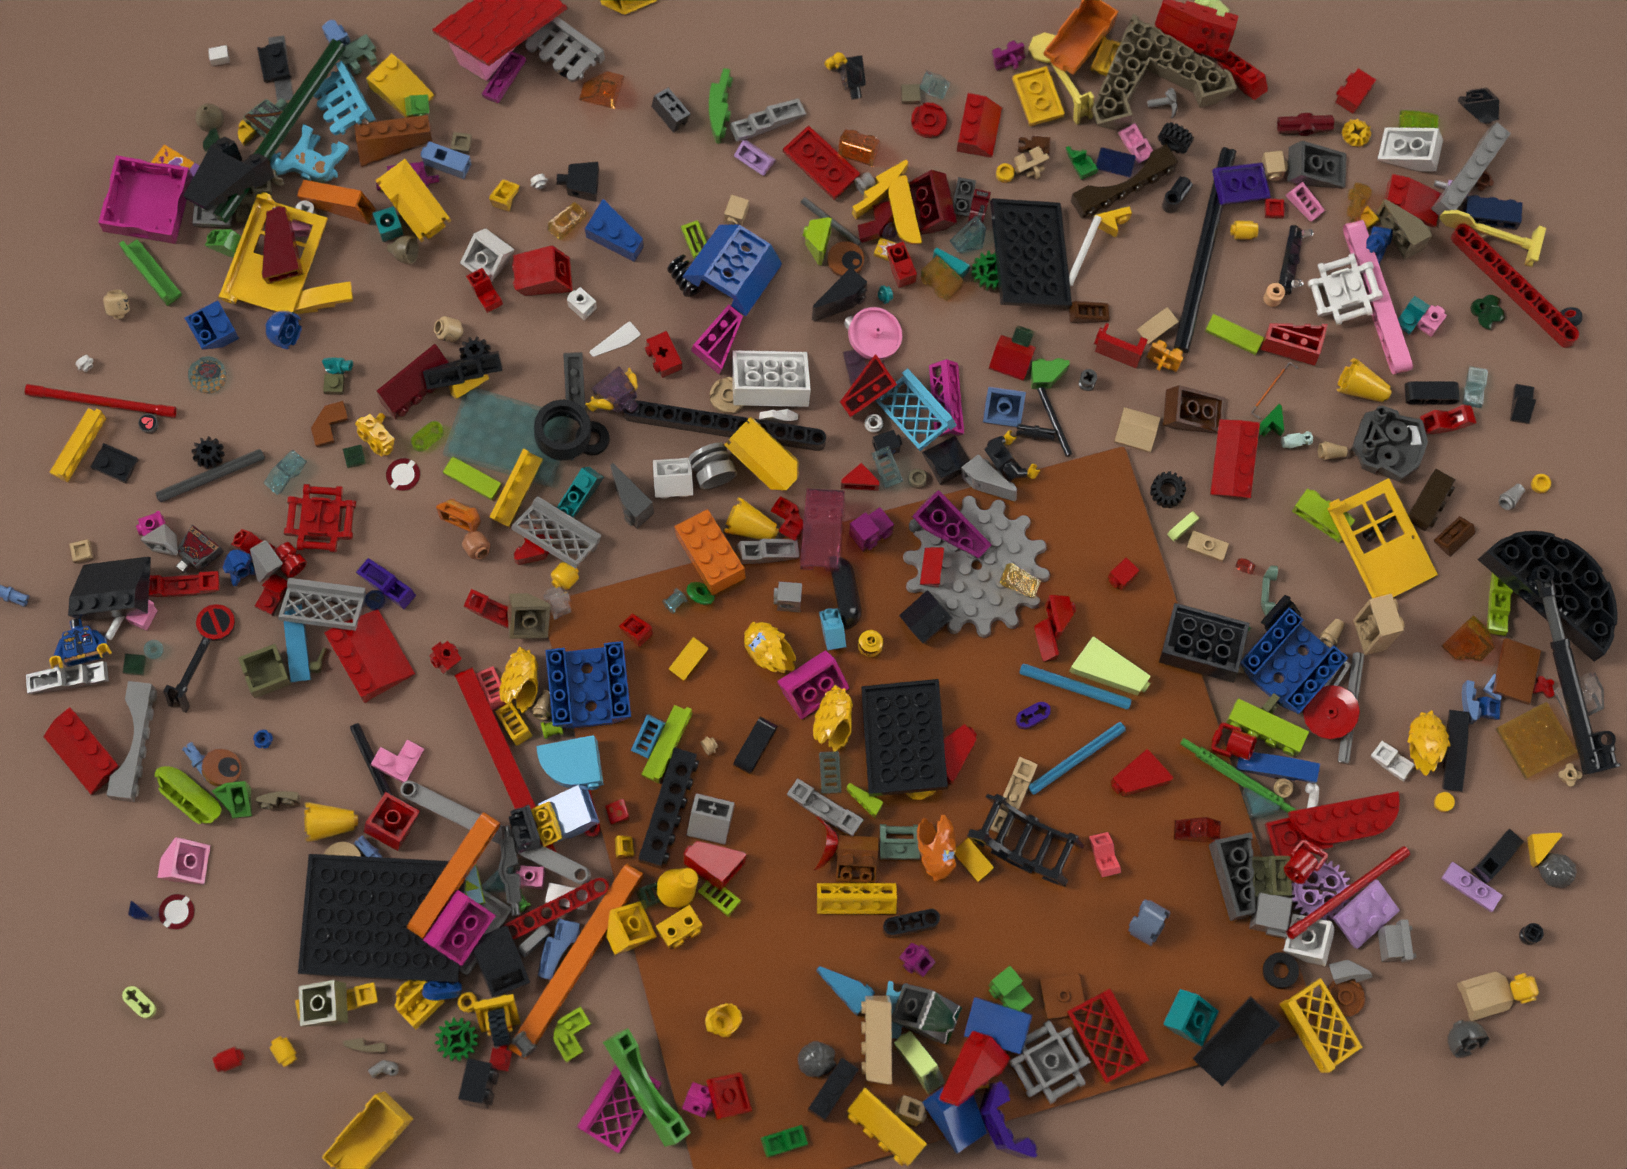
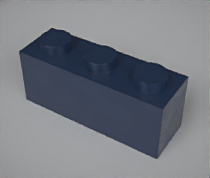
M1478 195L1467 196L1463 203V212L1470 214L1476 223H1482L1490 227L1517 230L1522 222L1523 202H1517L1513 199L1499 200L1496 197L1482 198Z

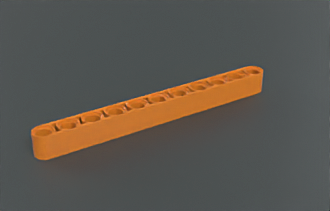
M627 863L624 865L515 1037L522 1031H525L528 1039L537 1045L606 937L610 911L627 904L644 876L642 872ZM511 1043L508 1049L522 1057L520 1050Z

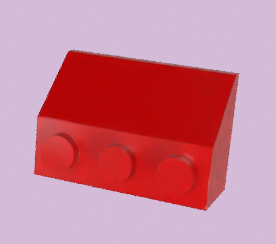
M972 93L967 94L957 152L989 158L993 157L1002 110L1001 106L986 96Z

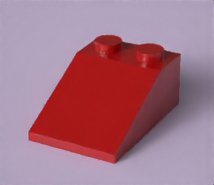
M1392 174L1387 184L1385 199L1419 218L1425 225L1436 227L1438 214L1431 208L1442 193L1412 178Z

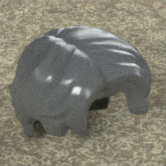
M1548 853L1546 859L1541 861L1538 866L1541 877L1548 886L1565 888L1568 885L1570 886L1576 878V865L1568 856L1563 854Z
M813 1041L805 1045L798 1054L799 1069L809 1077L819 1078L831 1072L836 1066L834 1061L835 1050L825 1043Z

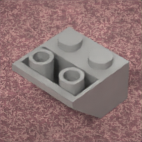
M696 794L687 836L725 845L734 811V802Z

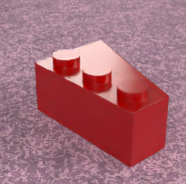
M1270 323L1265 333L1261 350L1315 366L1321 353L1328 324H1322L1321 326L1304 324L1302 326L1293 325V323Z
M876 354L839 402L849 417H852L897 385Z

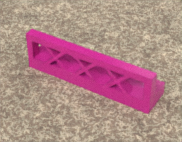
M945 359L929 365L931 394L940 404L944 402V409L952 416L957 425L952 430L948 428L940 436L949 433L960 436L964 434L958 363ZM941 367L942 372L938 378L936 377V369ZM942 384L943 391L938 395L937 389ZM934 422V430L941 427L940 422Z

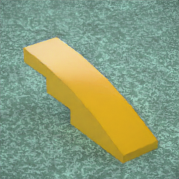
M907 159L876 176V185L864 191L863 201L852 206V215L855 219L871 210L874 205H877L888 195L891 182L895 178L903 176L908 170L909 162Z
M351 281L301 291L293 313L318 312L320 308L336 307L335 304L353 302Z

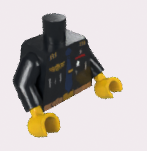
M837 52L828 58L824 65L829 70L835 67L836 71L841 74L843 89L850 90L851 100L862 98L860 88L866 86L863 56L846 58L843 53Z
M1008 430L1004 436L988 441L987 447L984 450L1008 482L1016 478H1026L1027 476L1031 479L1037 477L1040 470H1036L1037 465L1031 464L1028 470L1022 468L1006 446V444L1011 445L1017 438L1010 435L1013 432L1012 430Z

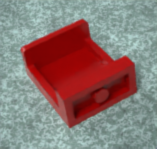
M1108 323L1105 324L1104 328L1100 327L1094 345H1097L1095 352L1137 368L1148 339L1141 337L1138 345L1135 346L1106 334L1109 327Z

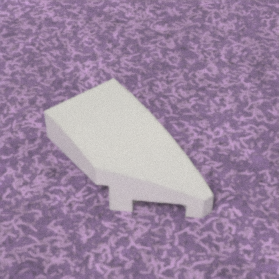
M789 409L769 410L760 412L759 419L781 423L798 420V414Z

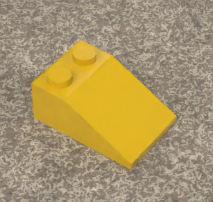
M392 53L366 78L369 88L405 118L413 117L406 116L405 97L428 95V101H430L434 96L426 85Z

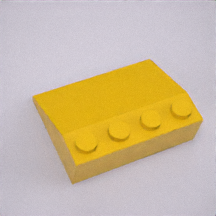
M866 1088L847 1110L848 1118L855 1125L861 1124L864 1127L863 1132L869 1138L875 1137L879 1141L878 1146L886 1153L890 1151L895 1155L893 1159L900 1166L906 1165L908 1167L927 1145L926 1142Z

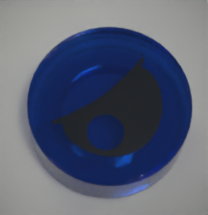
M371 590L365 596V603L369 609L379 610L384 606L385 598L380 591Z

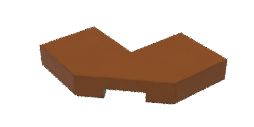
M343 401L325 405L312 425L311 430L316 447L334 443L330 425L349 420Z

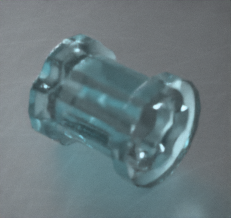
M675 588L674 593L667 599H663L662 603L674 614L676 612L675 609L688 600L679 589Z

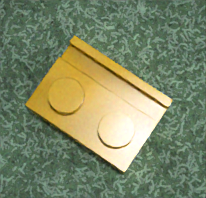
M1104 37L1091 66V71L1095 70L1099 74L1107 76L1120 42L1108 40Z

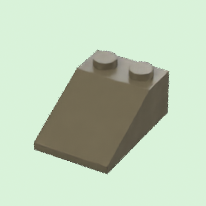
M1385 199L1382 201L1376 215L1380 219L1379 222L1383 228L1393 229L1392 241L1403 258L1406 260L1424 250L1432 236L1430 228L1422 220L1389 200Z

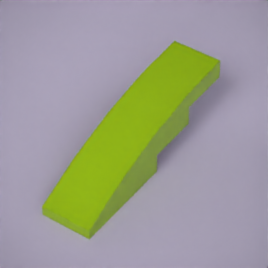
M1493 573L1491 575L1487 633L1506 636L1508 633V615L1510 614L1513 590Z

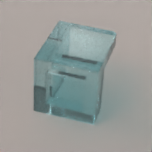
M926 70L920 83V88L928 95L943 99L950 82L943 76Z

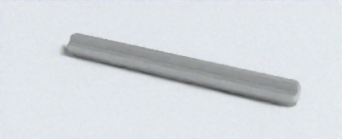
M1360 652L1353 653L1348 690L1352 692L1357 701L1364 662V654ZM1354 729L1344 737H1341L1338 756L1339 763L1348 764L1350 762Z

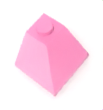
M177 837L174 838L160 859L157 878L173 882L204 884L210 845Z

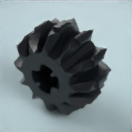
M478 336L473 341L469 337V342L463 341V347L459 348L461 353L460 359L490 353L489 350L491 349L490 345H486V340L480 341Z
M208 436L206 441H204L200 437L201 443H194L196 448L192 449L191 452L194 455V462H198L199 467L204 465L206 469H209L210 465L215 468L217 467L216 462L222 463L220 457L225 456V453L222 451L224 447L222 444H219L218 439L212 440Z

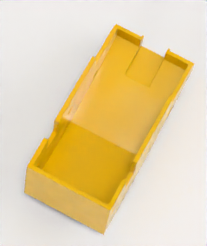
M385 1091L377 1093L365 1105L366 1108L359 1112L335 1139L336 1141L324 1153L322 1158L331 1166L330 1168L369 1169L411 1123L413 1118Z

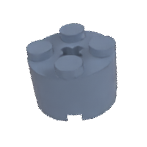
M1144 899L1139 908V916L1133 917L1128 931L1130 935L1152 946L1165 926L1164 920L1169 918L1171 912L1151 900L1147 901Z

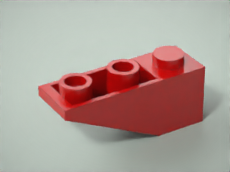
M1231 50L1227 53L1225 60L1217 59L1218 65L1223 70L1226 69L1231 72L1234 82L1239 89L1253 100H1256L1268 91L1266 75Z

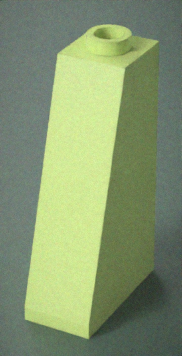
M1094 636L1069 671L1072 674L1136 696L1141 691L1144 693L1151 684L1148 682L1151 677L1149 674Z

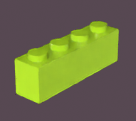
M1239 698L1234 703L1226 721L1227 724L1239 727L1247 734L1265 741L1267 746L1282 749V752L1289 756H1297L1300 753L1309 731Z

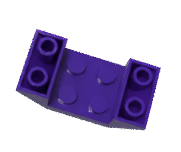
M1002 1082L989 1083V1088L985 1089L979 1112L996 1149L1020 1158L1037 1157V1147L1034 1141L1030 1140L1029 1137L1013 1140L1014 1136L1011 1130L1006 1128L1003 1122L1005 1121L1003 1113L997 1109L998 1106L1010 1101L1008 1096L1010 1092L1007 1086L1002 1084Z

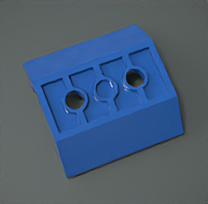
M719 225L684 273L683 278L698 287L704 280L733 298L731 306L739 313L747 316L782 263L772 245L741 225ZM746 246L750 251L745 252L741 247ZM723 272L731 273L732 277H726Z
M1288 608L1241 660L1240 665L1249 679L1269 697L1273 693L1280 697L1276 703L1299 714L1348 657L1334 645L1331 649L1301 624L1304 619L1291 608ZM1298 647H1305L1308 654L1305 656L1300 655ZM1275 674L1282 675L1283 682H1275L1273 676Z
M623 641L604 643L602 648L565 651V648L545 650L552 723L554 727L583 728L609 725L631 718ZM589 664L593 667L591 673L585 674L582 672V667ZM594 702L597 707L594 711H588L585 708L586 704Z

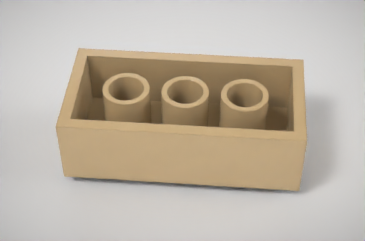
M1392 594L1369 599L1353 619L1364 655L1387 650L1404 631V621L1402 617H1399L1397 611L1398 603L1396 599H1393Z

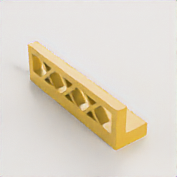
M87 409L50 470L51 475L68 483L106 420L101 410Z
M523 448L490 515L491 519L510 528L542 464V458Z
M817 883V914H896L897 912L896 883ZM821 890H830L831 893H821ZM849 890L851 893H843L842 891ZM869 890L871 893H863L862 891ZM892 890V893H883L882 891Z

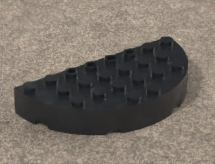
M1523 531L1499 540L1477 559L1546 620L1547 616L1543 600L1539 598L1536 582L1533 581L1531 573L1537 566H1550L1554 571L1553 581L1557 592L1555 599L1565 637L1569 638L1574 645L1594 662L1606 654L1615 636L1614 631L1618 619L1617 603L1610 582H1607L1602 574V568L1579 545L1566 538L1556 537L1553 533ZM1541 569L1539 575L1542 579H1545L1546 573Z

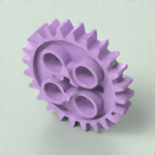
M1330 861L1328 864H1324L1318 872L1314 871L1311 874L1315 878L1314 884L1309 883L1307 880L1304 884L1292 883V903H1296L1294 910L1301 909L1299 915L1304 913L1309 915L1325 903L1324 897L1331 899L1349 886L1346 885V882L1350 878H1343L1346 871H1338L1340 865L1332 867L1333 861ZM1326 878L1333 879L1334 887L1327 885ZM1302 886H1305V887L1311 888V889L1304 890V889L1302 888ZM1317 887H1320V890H1321V891H1324V892H1322L1321 894H1319V891H1318V890H1312V889H1316ZM1326 891H1336L1337 894H1333ZM1305 894L1312 896V903H1308L1305 900ZM1347 899L1323 916L1321 920H1326L1328 917L1332 921V917L1344 907L1343 904L1347 905L1350 901Z

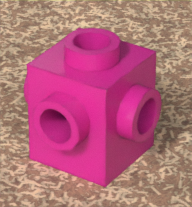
M693 1082L682 1109L705 1118L707 1112H712L714 1108L709 1089L706 1086Z

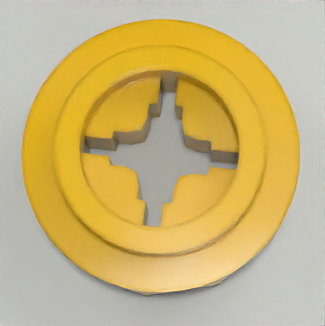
M1359 118L1356 120L1350 119L1342 129V136L1345 142L1355 147L1365 145L1370 140L1372 134L1370 126L1366 124V121H1360ZM1355 128L1357 131L1362 130L1359 135L1353 133Z

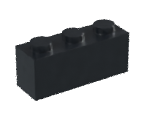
M841 1058L809 1106L808 1111L825 1122L859 1069L844 1058Z

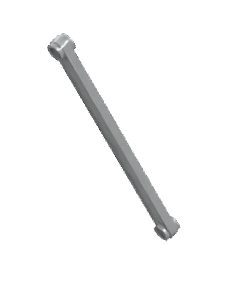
M406 781L401 785V794L405 798L471 830L480 814L413 781ZM413 785V792L407 795V788ZM500 825L491 840L499 845L500 839H503L502 825ZM510 830V835L514 838L513 832ZM540 845V848L522 853L518 852L516 846L517 854L578 884H586L591 879L589 869ZM582 870H585V878L583 880H578V873Z

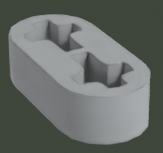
M546 925L541 926L518 947L517 951L525 958L546 940V936L549 937L552 932Z

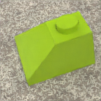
M830 217L810 220L809 226H805L803 231L805 245L820 266L823 264L831 235L832 218Z

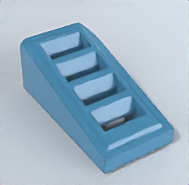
M647 715L631 751L649 759L666 722L652 715ZM650 722L657 725L658 728L649 726ZM646 730H649V731H651V732H654L655 735L652 736V735L647 734V733H645V732H646ZM642 737L652 740L651 744L641 740ZM639 743L648 747V750L646 751L638 747Z

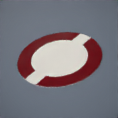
M397 459L388 466L386 479L392 488L406 491L418 483L420 470L418 465L410 459Z
M170 895L163 900L159 907V919L169 929H182L192 921L194 905L184 895Z

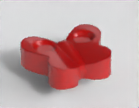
M1539 676L1536 680L1537 683L1534 685L1533 693L1543 692L1547 698H1552L1554 696L1552 688L1554 680H1546L1543 676Z

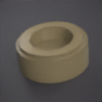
M914 469L910 472L908 481L913 488L919 489L926 485L928 477L924 470Z

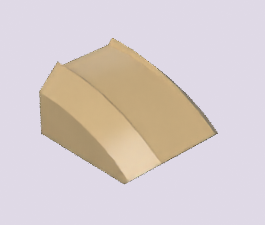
M1498 972L1488 973L1457 983L1468 1010L1470 1021L1479 1020L1511 1009L1514 1001L1513 994L1506 976Z

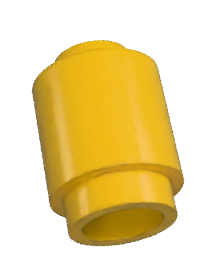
M1234 221V224H1231L1230 235L1234 239L1252 240L1257 238L1258 223L1253 221Z
M279 1036L271 1041L272 1046L269 1049L277 1062L282 1064L283 1068L297 1060V1053L287 1037L282 1038V1036Z

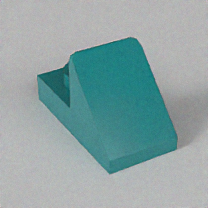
M1414 296L1398 318L1401 330L1410 335L1430 305Z

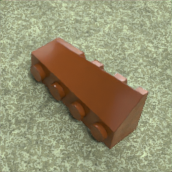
M428 115L362 123L359 125L354 124L361 167L375 160L376 162L380 161L383 157L391 154L396 155L402 150L412 149L432 141Z

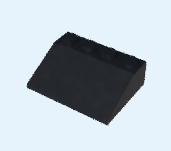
M151 557L83 565L69 596L68 616L81 619V621L147 614Z
M1174 603L1159 663L1234 683L1239 671L1250 623Z

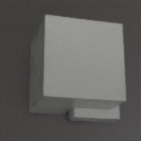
M1264 893L1258 894L1255 897L1256 913L1251 915L1249 929L1266 931V935L1287 938L1286 931L1289 927L1293 899Z
M1408 919L1400 920L1396 925L1383 926L1377 931L1382 962H1410L1416 958V953L1413 954L1410 931L1413 929L1412 926H1409Z

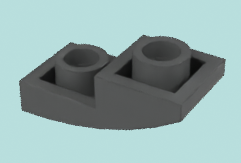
M958 177L953 200L955 214L969 216L976 180Z

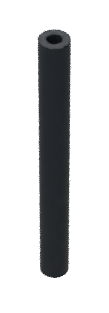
M1041 387L1037 391L1055 429L1066 457L1071 456L1073 453L1045 388Z

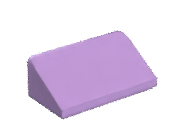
M747 140L742 141L734 154V157L763 176L776 161V159Z

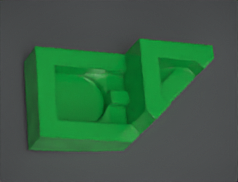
M1069 146L1066 147V153L1081 180L1098 173V168L1090 156L1087 155V150L1077 151Z

